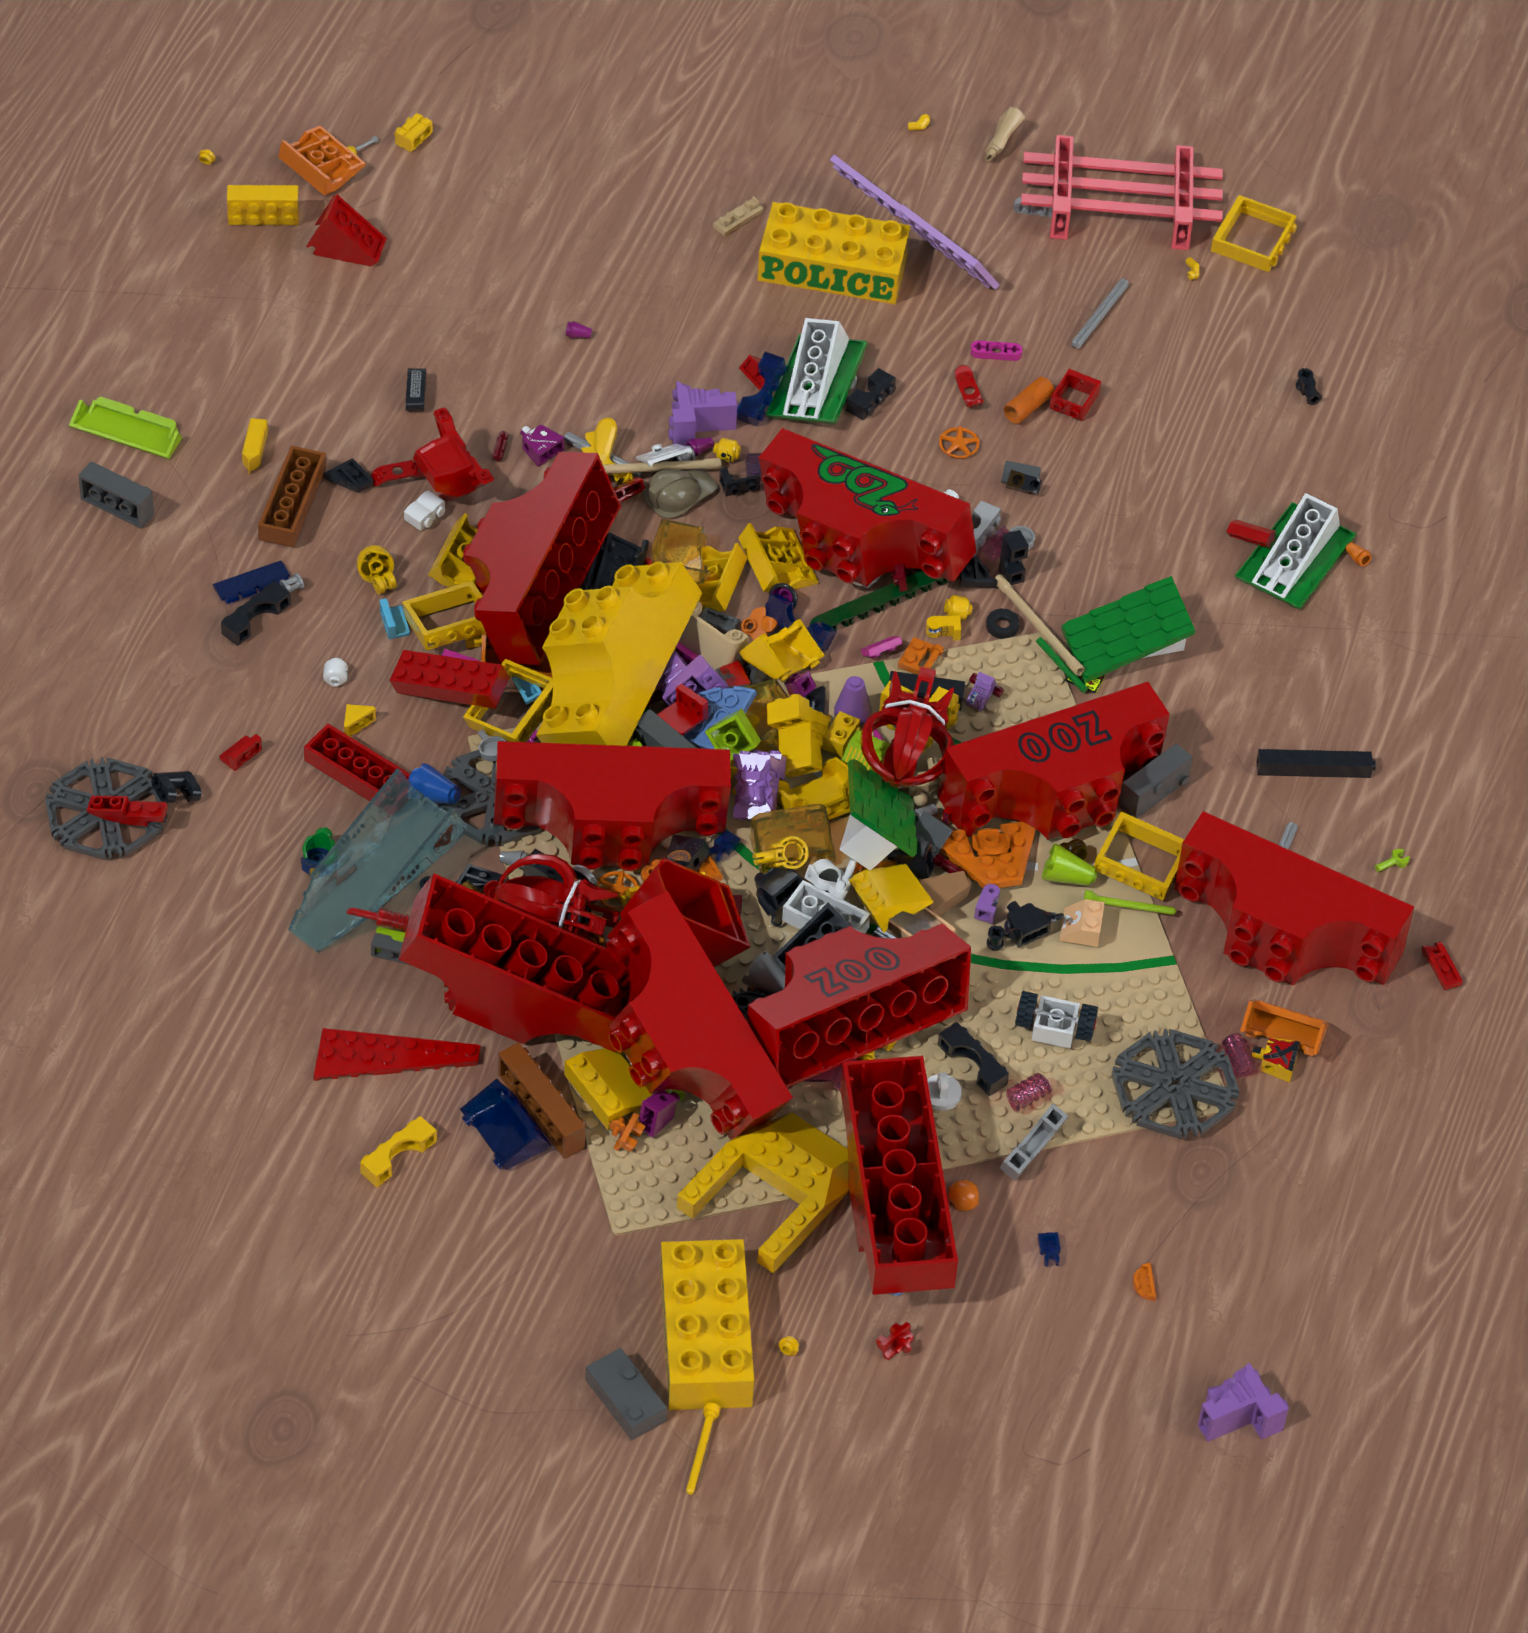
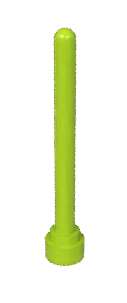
M1085 890L1083 900L1105 902V905L1169 915L1176 913L1174 907L1097 896V893H1093L1090 890Z

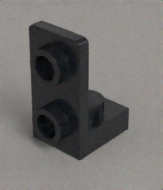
M727 467L721 468L719 472V482L725 496L760 489V475L734 480L733 475L729 474Z

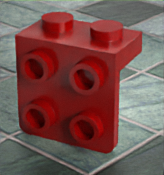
M681 683L676 687V702L657 715L683 736L709 718L708 701Z

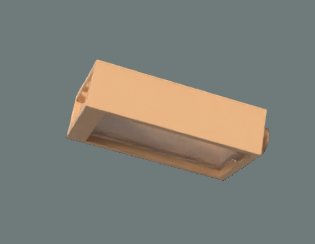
M926 907L914 915L902 911L890 918L887 932L897 938H906L913 936L920 930H927L942 923L954 933H956V928Z

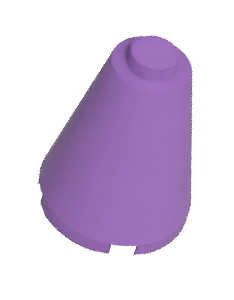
M852 676L846 680L835 703L834 716L836 717L839 711L860 719V726L864 725L871 716L872 708L864 680L860 677Z

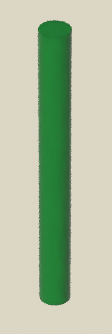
M1039 637L1036 643L1082 693H1085L1088 690L1087 686L1073 673L1043 638Z

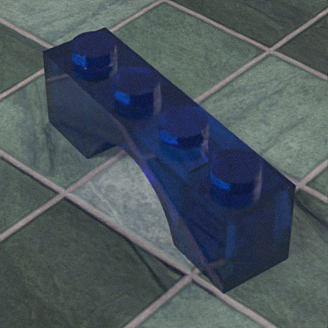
M766 351L758 364L759 374L765 380L763 388L755 395L742 397L737 408V420L756 427L759 421L764 419L765 409L772 402V394L778 390L779 380L787 371L785 358Z
M771 594L764 606L766 608V616L774 618L778 625L781 626V630L785 627L788 628L796 621L793 613L794 603L780 594ZM814 622L809 627H806L821 651L828 650L837 630L824 622Z

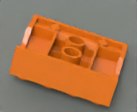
M322 126L305 131L299 141L288 144L285 140H282L278 158L323 195L338 190L366 165L363 160Z

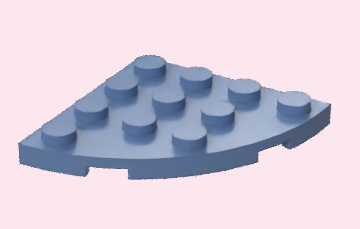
M734 686L733 688L726 689L717 687L698 693L699 696L704 697L708 701L709 718L683 735V737L697 748L715 749L705 731L724 717L741 708L746 714L757 692L754 689Z

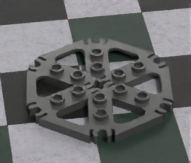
M479 750L456 757L455 760H452V766L455 768L446 766V771L444 770L443 773L444 776L451 781L455 780L474 792L460 797L455 804L439 803L440 813L447 812V814H444V821L448 825H456L457 828L455 826L453 828L482 844L484 838L485 845H488L490 840H495L496 846L499 845L500 840H502L501 846H504L506 843L518 841L526 836H533L543 832V829L536 826H526L507 832L504 830L503 825H494L496 761H493L491 778L468 764L471 760L481 757ZM486 810L485 824L481 829H476L461 820L463 817Z
M102 757L100 764H95L94 760L91 759L89 766L87 760L53 782L52 786H50V792L54 794L46 793L45 802L51 835L54 840L63 838L60 840L61 847L63 846L64 849L106 860L105 854L107 853L108 859L112 860L113 853H118L119 858H122V851H124L126 857L159 835L160 831L163 830V825L159 824L160 822H149L148 826H135L144 829L146 833L131 844H125L122 840L119 823L87 813L86 810L91 795L128 796L129 801H136L145 794L152 793L155 796L156 802H161L152 787L151 779H149L152 777L151 770L148 771V768L107 757V764H105V760ZM118 771L134 776L133 779L113 791L110 778L111 772ZM82 776H88L91 779L93 794L68 788L67 786ZM58 807H65L81 813L59 826L55 810ZM166 812L164 821H163L162 823H166V822H167V821H166V819H167V812ZM100 826L103 842L101 848L94 849L77 843L79 838Z
M1164 1029L1163 1036H1159L1157 1031L1154 1030L1152 1037L1150 1031L1120 1053L1115 1060V1065L1120 1067L1113 1066L1111 1076L1122 1113L1126 1110V1117L1134 1114L1132 1123H1137L1136 1126L1180 1139L1183 1135L1186 1139L1188 1131L1193 1132L1194 1137H1197L1199 1130L1201 1136L1234 1111L1236 1102L1231 1101V1099L1238 1100L1239 1088L1228 1054L1225 1056L1224 1050L1220 1053L1215 1052L1218 1044H1214V1041L1169 1029V1035L1168 1030ZM1181 1043L1195 1047L1200 1052L1181 1065L1175 1044ZM1145 1048H1152L1155 1052L1159 1068L1132 1060V1058ZM1213 1068H1220L1223 1071L1227 1087L1199 1079ZM1125 1081H1132L1152 1088L1134 1101H1129L1123 1083ZM1172 1081H1173L1174 1083H1176V1082L1178 1081V1082H1179V1085H1177V1084L1172 1085ZM1191 1099L1214 1105L1219 1111L1207 1121L1199 1122ZM1170 1101L1176 1125L1169 1127L1152 1122L1149 1116Z

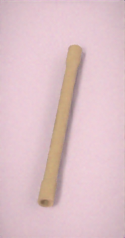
M709 458L703 460L655 462L652 467H649L647 463L608 464L603 466L607 474L651 472L665 469L708 470L720 469L721 460L720 458Z
M1002 574L997 575L995 579L999 589L1009 597L1062 657L1073 673L1077 676L1081 675L1085 669L1081 663L1062 645L1017 594Z

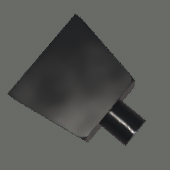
M917 841V854L914 857H911L900 848L898 850L894 849L887 856L888 860H895L898 865L906 864L917 878H930L934 868L931 842Z

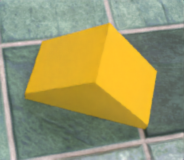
M347 704L344 733L351 737L376 721V708L374 706Z

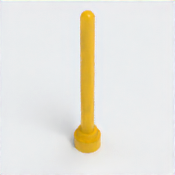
M706 1403L704 1405L703 1415L705 1421L686 1492L689 1495H692L695 1491L712 1424L720 1414L721 1407L715 1403Z

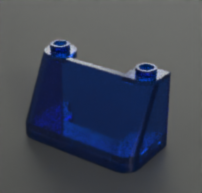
M497 1078L460 1108L464 1114L462 1117L464 1122L468 1126L473 1125L494 1152L495 1159L493 1162L500 1170L502 1168L508 1170L551 1146L548 1139L515 1094Z

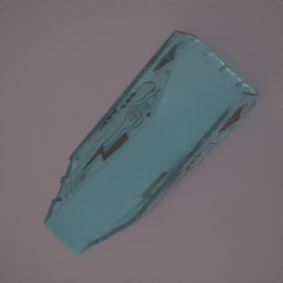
M397 768L311 873L310 877L312 879L308 889L303 892V901L299 910L296 909L288 930L319 953L367 920V918L347 914L348 909L354 907L377 912L379 908L381 909L456 845L464 835L462 831L467 825L454 809L451 808L447 812L441 807L438 808V805L428 797L424 798V794L415 789Z

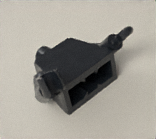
M774 867L766 874L757 873L754 880L759 904L768 916L771 915L772 925L779 927L783 921L781 920L780 924H776L774 918L777 916L774 912L781 908L800 883L806 880L793 869Z
M1013 901L1007 906L1009 913L1004 923L1005 937L1011 939L1020 948L1050 934L1051 922L1063 919L1064 914L1047 912L1035 907L1032 903L1020 907L1016 901Z

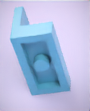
M387 598L379 600L380 614L388 639L409 636L410 630L402 606L389 607Z

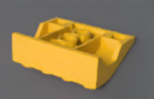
M466 513L455 522L428 573L431 578L447 587L473 581L476 586V578L470 566L465 564L463 558L465 546L471 544L477 533V528L469 524V518Z
M748 523L738 539L763 592H769L772 586L777 583H786L795 589L818 584L813 569L804 561L803 548L792 528L775 526L766 532H757L752 523Z
M739 543L734 544L732 551L719 552L711 546L693 547L690 549L684 567L702 591L699 599L702 611H704L705 607L719 612L726 611L747 561V556Z
M906 864L874 868L872 870L867 869L849 879L856 895L883 933L887 931L889 919L904 911L914 915L934 903Z
M605 1048L581 1052L565 1061L564 1075L606 1129L610 1130L609 1125L612 1120H618L631 1112L639 1115L642 1102L653 1094H650L645 1086L640 1088L634 1083L629 1073L630 1065L617 1051L612 1052Z

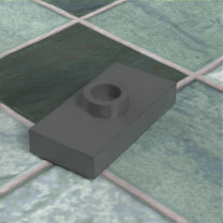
M705 607L700 616L701 619L724 634L736 629L740 623V619Z

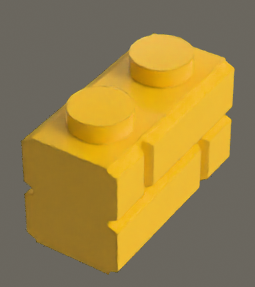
M418 113L412 118L409 117L402 127H398L395 130L396 145L412 152L433 132L432 121Z

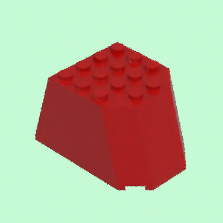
M663 858L620 912L622 919L628 911L668 891L713 967L751 947L730 886L666 858Z

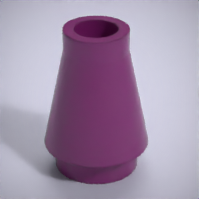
M568 321L565 335L569 336V338L590 339L592 328L575 321Z
M711 437L694 438L686 442V446L689 445L693 449L695 456L713 448L714 442Z

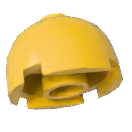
M370 545L359 553L356 566L362 579L372 583L373 577L382 576L387 571L393 572L394 561L386 548L379 545Z

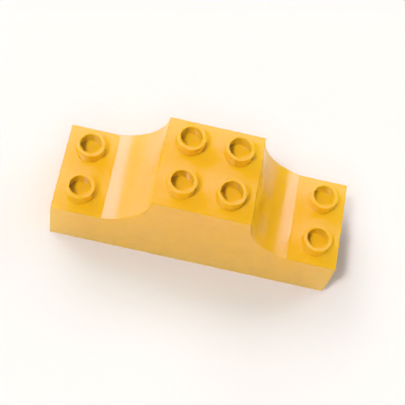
M655 562L651 565L643 566L628 564L617 570L612 586L593 590L574 589L565 596L564 606L558 618L550 625V633L542 647L548 657L552 670L553 696L551 706L544 712V720L536 733L541 743L627 746L702 595V591L682 562Z

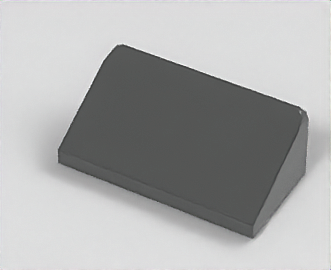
M1005 461L1001 482L1007 483L1011 470L1040 478L1041 468Z

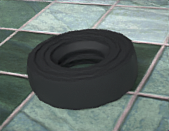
M995 609L987 617L986 628L993 637L998 639L1011 638L1019 630V618L1009 609ZM1006 620L1010 625L1006 628H1001L996 625V621Z

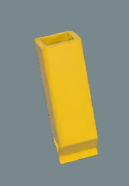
M251 418L249 421L242 450V462L248 469L249 474L261 465L268 435V421L266 419Z

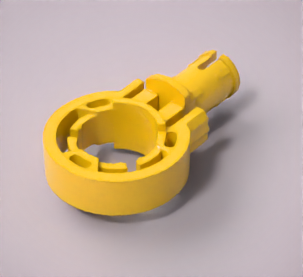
M788 836L779 840L778 843L770 845V848L780 847V849L753 853V858L761 857V859L753 860L755 865L782 861L774 863L773 866L797 869L806 863L809 851L806 843L801 838ZM789 839L795 840L798 843L789 842ZM788 844H794L799 851L797 860L801 861L795 866L792 864L798 861L790 862L785 857V848Z

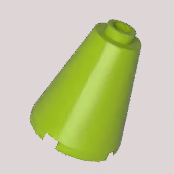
M1054 843L1049 852L1050 856L1043 868V880L1087 886L1095 882L1097 872H1095L1094 866L1059 844Z

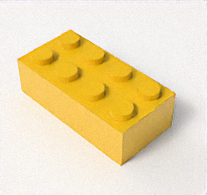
M227 185L228 225H299L298 185Z

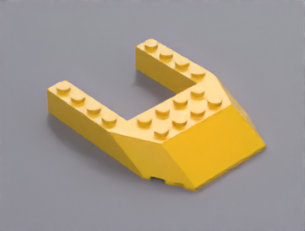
M792 1112L764 1122L728 1141L677 1194V1209L693 1219L743 1166L800 1204L758 1249L757 1263L772 1273L785 1262L848 1194L849 1189L848 1149Z

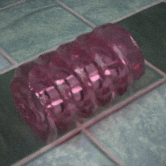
M1234 1033L1223 1039L1222 1047L1225 1054H1228L1234 1075L1237 1077L1250 1075L1257 1070V1065L1254 1063L1255 1060L1252 1057L1251 1051H1249L1250 1047L1247 1045L1246 1038H1241V1034Z
M1035 1073L1033 1076L1027 1077L1026 1080H1022L1020 1083L1008 1088L1006 1092L1007 1100L1011 1108L1019 1112L1020 1107L1026 1108L1027 1104H1033V1100L1038 1101L1039 1097L1044 1098L1046 1093L1051 1094L1052 1088L1045 1076L1041 1073Z

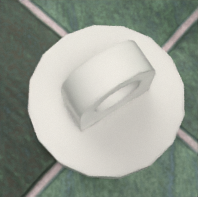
M946 1072L938 1073L927 1079L933 1109L940 1111L950 1110L961 1100L962 1088L959 1082L954 1077L947 1075Z

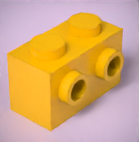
M839 711L823 736L822 749L843 757L853 735L857 730L861 731L859 727L860 719Z

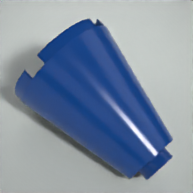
M423 763L420 764L422 765L420 768H415L411 772L407 783V788L410 789V794L408 793L411 799L443 804H455L460 799V787L433 766Z

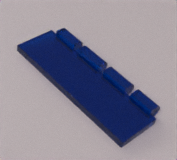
M280 560L214 583L213 588L221 601L225 600L227 604L240 600L239 595H241L242 599L256 595L257 588L261 592L265 586L270 585L274 581L280 585V581L289 579L290 574Z

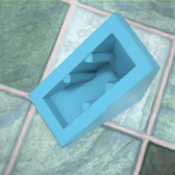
M517 677L512 678L525 704L533 702L541 694L542 691L539 686Z

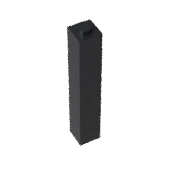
M1258 749L1256 765L1257 776L1371 778L1372 771H1375L1376 761L1372 759V752Z

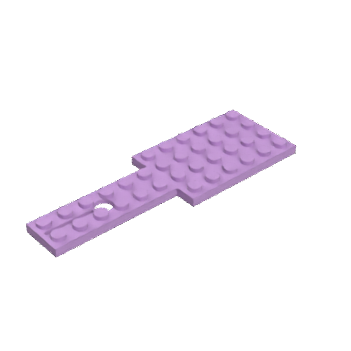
M836 155L832 156L830 161L834 164L833 168L844 179L851 181V184L863 190V193L869 198L875 199V202L881 207L887 208L893 216L900 218L904 224L911 225L921 239L928 241L937 251L940 250L949 260L952 259L956 262L957 266L968 271V274L974 279L980 280V283L989 289L991 286L993 289H997L1000 284L978 260L905 205L899 204Z

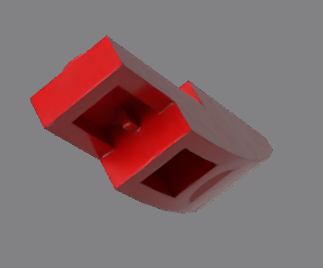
M91 795L86 811L96 817L116 823L148 826L149 822L164 821L168 805L166 802L129 801L128 796Z

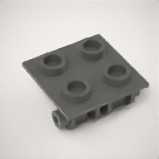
M925 810L915 824L917 841L931 842L934 858L953 830Z

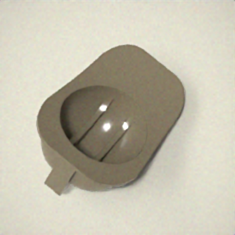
M665 469L652 476L644 490L643 497L646 504L660 517L671 519L683 515L699 501L713 494L718 489V484L703 469Z

